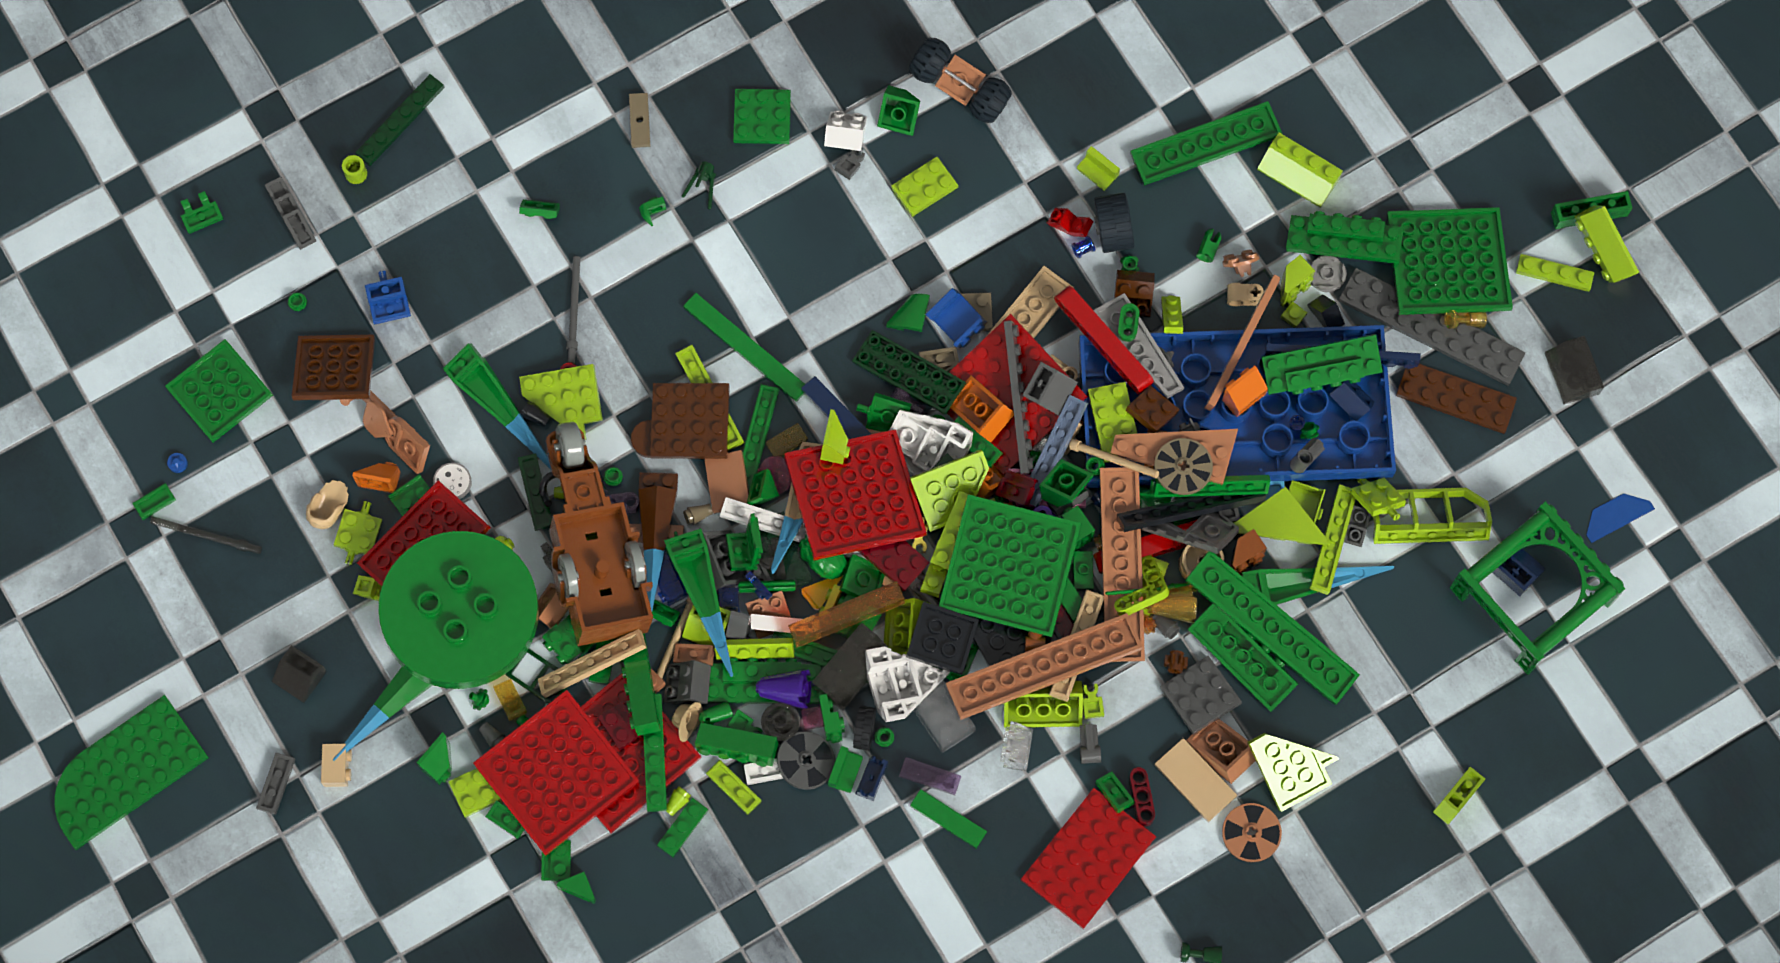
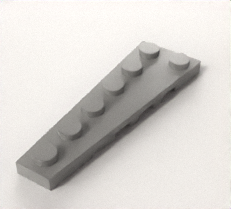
M1125 293L1093 310L1149 372L1154 380V385L1167 399L1184 390L1181 381L1140 317L1136 338L1130 342L1122 341L1119 338L1118 325L1121 308L1125 304L1131 303ZM1126 313L1127 317L1133 316L1132 313ZM1128 330L1124 331L1125 335L1131 334Z

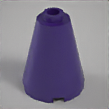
M802 669L761 677L760 681L756 683V692L759 693L760 697L802 709L808 708L805 704L810 703L812 681H808L807 677L811 676L810 671Z

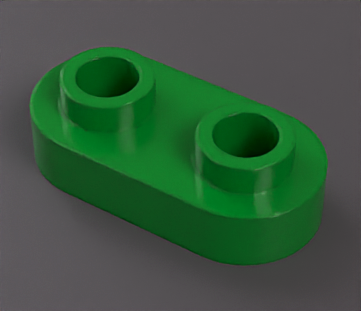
M1132 303L1125 304L1120 311L1118 336L1125 342L1134 340L1138 330L1140 312L1139 308ZM1126 313H1132L1133 316L1127 317ZM1128 330L1131 334L1125 335L1124 331Z

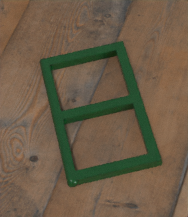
M528 649L526 654H530L545 664L531 686H528L512 675L522 659L505 675L549 704L552 701L542 696L534 688L539 683L538 678L544 676L549 668L554 671L559 668ZM565 688V689L559 691V693L557 694V696H556L554 699H556V698H557L558 696H560L563 692H565L567 688Z

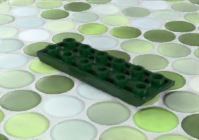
M873 330L852 360L860 368L942 414H947L955 399L966 385V382Z

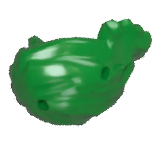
M807 535L800 540L801 558L808 562V566L820 577L832 580L844 575L848 563L844 554L814 560Z

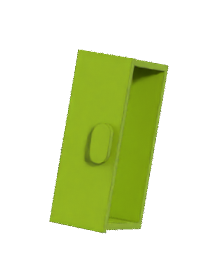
M1292 480L1289 487L1290 493L1314 523L1316 519L1320 520L1324 510L1320 506L1326 490Z

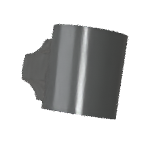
M1312 438L1291 459V469L1296 473H1303L1325 450L1323 442Z
M1080 725L1081 764L1101 763L1097 725Z

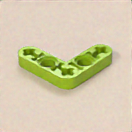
M1145 556L1142 558V574L1147 586L1123 596L1115 602L1114 608L1119 616L1126 613L1131 615L1165 599L1169 595V589L1154 557ZM1150 564L1152 569L1148 570L1147 565ZM1152 576H1158L1157 579L1150 581ZM1158 586H1160V588H1161V591H1159V592L1157 591V588H1156V587H1158ZM1146 596L1143 601H1137L1140 597Z

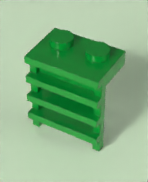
M755 513L750 514L745 533L726 534L725 539L730 571L758 569L757 564H759L763 549L758 518L755 517Z

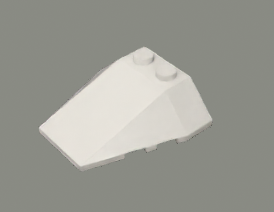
M899 410L890 430L896 429L908 472L913 476L930 470L947 453L954 460L966 456L972 445L973 432L959 423L905 410Z

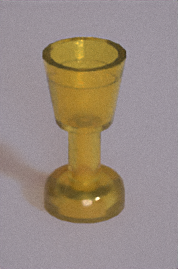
M1449 310L1445 313L1444 322L1448 329H1455L1459 323L1484 328L1487 323L1486 312H1468L1464 316H1459L1455 310Z

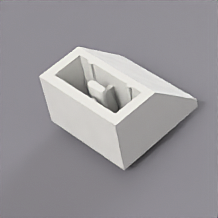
M843 111L830 112L826 125L824 146L861 151L867 116H863L860 113L846 114Z

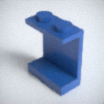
M954 288L925 314L930 320L936 322L954 342L953 345L958 348L966 347L971 342L970 338L975 333L979 334L985 328L984 324L987 322Z

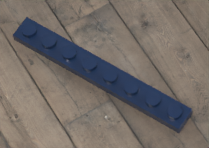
M1267 343L1265 355L1311 346ZM1379 351L1381 364L1386 367L1398 365L1411 369L1418 367L1421 353Z

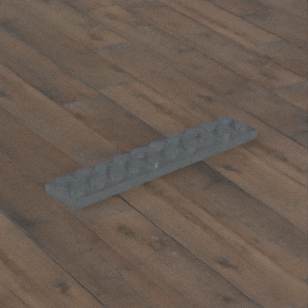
M1355 268L1339 298V302L1506 386H1509L1526 353L1448 313L1399 315L1395 287Z

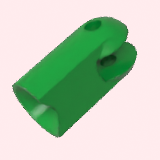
M1213 228L1205 232L1196 255L1198 259L1207 263L1213 262L1221 242L1220 232L1215 235L1213 241L1210 240L1214 232Z
M728 701L702 711L698 719L700 724L702 722L714 725L716 722L732 717L733 713Z

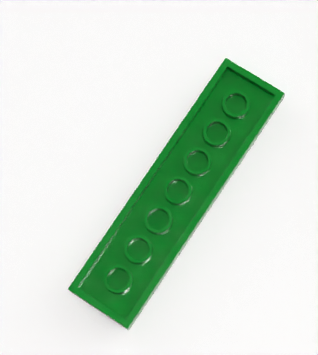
M1269 101L1133 149L1130 151V154L1145 186L1273 140L1279 132L1283 133Z

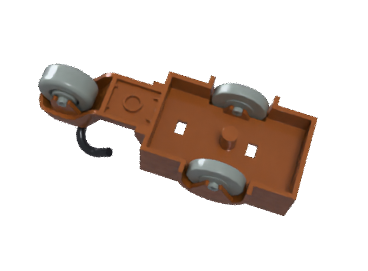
M573 421L558 424L556 431H553L546 437L547 454L552 472L547 473L542 478L539 492L544 505L550 507L552 501L547 493V485L552 479H560L566 504L563 505V513L553 515L549 528L553 546L551 554L552 572L559 601L563 608L568 607L577 646L618 639L637 629L641 630L642 633H648L653 620V614L647 592L651 591L653 583H646L645 559L638 544L640 533L639 531L631 532L624 502L611 504L610 497L607 496L608 490L603 483L602 474L598 470L596 462L588 454L584 433L579 429L578 425ZM596 533L598 539L587 540L585 534ZM611 589L612 595L601 597L599 590Z

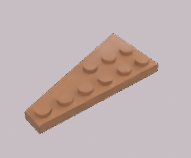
M1238 429L1115 435L1110 454L1154 466L1158 451L1167 442L1178 438L1192 439L1202 444L1212 458L1213 471L1209 482L1223 485ZM1184 461L1182 464H1178L1182 471H1185V468H1189L1186 467Z

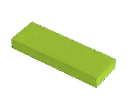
M721 760L706 772V775L747 815L762 802Z

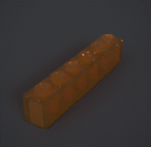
M895 581L792 623L788 627L795 646L798 648L903 605L905 601L898 582Z

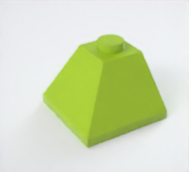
M830 409L820 460L843 464L844 458H848L850 447L847 446L848 438L835 410Z

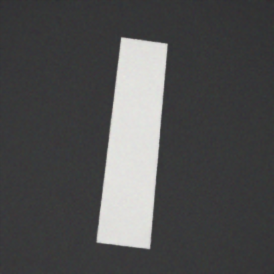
M751 614V629L820 636V621Z

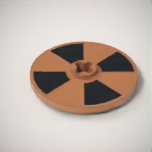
M1246 803L1234 808L1227 815L1222 827V837L1226 848L1233 856L1245 862H1260L1269 858L1277 850L1282 836L1281 825L1276 815L1267 807L1255 803ZM1249 828L1257 831L1253 838L1251 835H1247Z

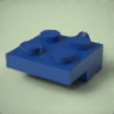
M386 271L378 272L380 282L365 285L374 325L410 317L411 313L402 277L387 280Z

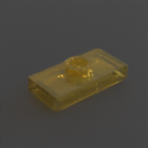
M796 423L765 443L774 458L778 459L784 453L801 445L802 442H806L808 437L800 425Z
M511 679L493 687L509 721L527 713Z

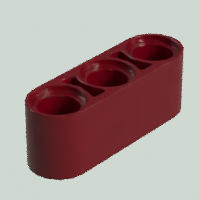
M1137 767L1130 773L1129 785L1131 796L1134 799L1133 806L1136 820L1142 826L1147 827L1153 823L1155 809L1148 774L1145 769ZM1133 775H1142L1143 781L1136 782L1133 779ZM1144 793L1147 796V800H1138L1137 794ZM1141 813H1149L1151 819L1143 820L1141 818Z

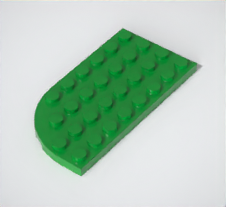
M163 695L83 750L63 771L55 792V813L62 831L75 850L85 845L209 758L166 695Z

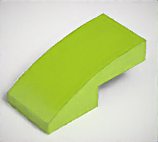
M358 575L353 594L379 601L382 586L372 577Z

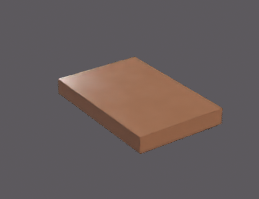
M741 450L730 452L727 455V459H705L713 513L721 512L726 497L747 503L749 488L743 452Z

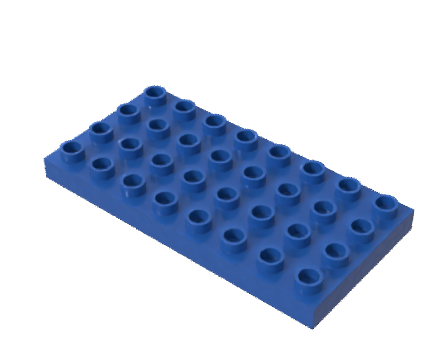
M1384 325L1256 329L1251 335L1228 382L1232 379L1236 381L1240 378V373L1246 368L1251 369L1253 366H1256L1266 384L1261 356H1265L1267 343L1316 346L1376 334L1379 351H1386ZM1244 330L1183 332V334L1150 333L1158 347L1163 348L1166 352H1174L1171 359L1174 364L1172 369L1184 386V390L1168 398L1180 410L1160 430L1179 432V425L1182 423L1188 425L1190 418L1193 423L1197 422L1201 430L1238 429L1225 476L1269 475L1271 481L1393 478L1396 472L1389 380L1388 369L1383 364H1381L1382 373L1367 375L1360 378L1361 381L1356 383L1374 401L1371 410L1357 421L1329 395L1334 390V387H1330V384L1322 385L1323 389L1311 391V388L1303 389L1304 392L1301 394H1292V391H1285L1269 395L1267 390L1265 396L1236 417L1223 403V392L1212 411L1204 407ZM1080 335L1078 348L1081 390L1088 396V389L1126 382L1087 337ZM1126 383L1131 404L1140 394H1137ZM1154 383L1151 384V386L1154 389H1156L1160 394H1162V392L1154 385ZM1088 396L1084 400L1088 405L1082 416L1084 444L1101 450ZM1134 418L1137 434L1147 433L1148 429ZM1306 422H1314L1319 425V435L1315 439L1323 442L1325 450L1303 473H1296L1291 469L1290 461L1311 440L1300 438V434H1302L1301 426ZM1084 453V454H1085V470H1086V462H1087V460H1088L1089 458L1095 457V456L1090 455V454H1087V453ZM1132 461V462H1135V463H1138V464H1141V465L1144 466L1143 463H1139V462H1136V461ZM1112 462L1105 463V468L1123 467ZM1139 472V486H1150L1151 479L1155 478ZM1100 475L1093 476L1086 485V488H1100Z

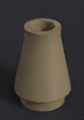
M706 504L687 507L683 514L688 525H695L709 515H712L713 511L711 505Z

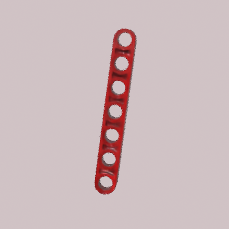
M1067 286L1054 296L1057 305L1137 394H1140L1154 383L1149 372L1072 286Z
M1197 520L1179 525L1177 527L1186 531ZM1156 534L1141 537L1142 558L1145 556L1157 557L1187 546V544ZM1101 550L1093 554L1099 573L1103 574Z

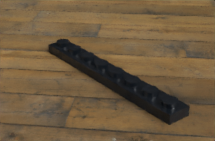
M1266 494L1195 496L1118 513L1116 520L1123 532L1263 502L1266 499Z

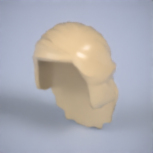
M331 480L330 483L326 482L319 493L312 496L310 503L306 507V519L311 526L318 529H328L337 521L348 502V487L345 486V483Z

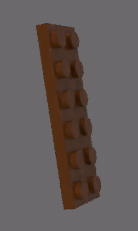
M1421 364L1415 368H1405L1396 394L1397 397L1505 434L1517 400L1516 397Z

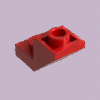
M1055 208L1047 224L1073 237H1086L1094 221L1089 217H1076L1068 208Z

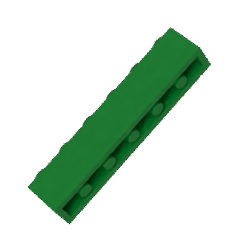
M643 633L644 640H645V644H646V647H647L646 636H645V633ZM645 648L621 660L625 666L621 667L623 678H627V684H624L625 693L630 698L627 701L628 711L632 712V717L629 718L631 729L636 730L637 736L661 731L648 648Z

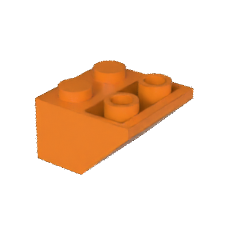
M1253 366L1251 369L1246 368L1240 373V378L1236 381L1232 379L1225 386L1226 389L1223 392L1222 401L1236 417L1267 393L1268 388L1256 366Z

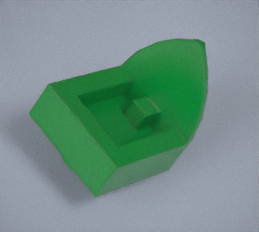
M663 196L659 198L653 197L639 207L642 217L651 226H653L650 215L666 210Z

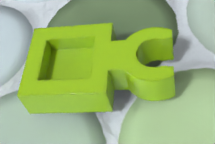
M1097 683L1094 684V691L1089 692L1087 685H1084L1083 692L1087 696V698H1083L1084 718L1104 717L1102 696L1096 697L1098 692Z

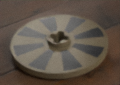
M1178 438L1167 442L1161 447L1155 458L1154 469L1159 471L1157 479L1166 490L1178 495H1190L1200 491L1207 485L1212 475L1213 463L1209 452L1202 444L1192 439ZM1183 461L1186 463V467H1189L1185 468V471H1182L1181 467L1178 466Z

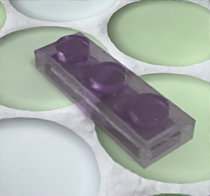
M907 757L899 775L901 778L954 796L962 777L961 775Z

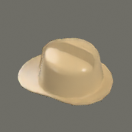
M694 702L691 705H680L672 716V724L679 729V738L682 742L688 740L700 723L698 717L703 708L699 702Z

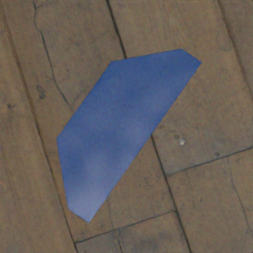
M1622 494L1593 509L1586 535L1590 542L1593 543L1655 510V508L1648 500Z

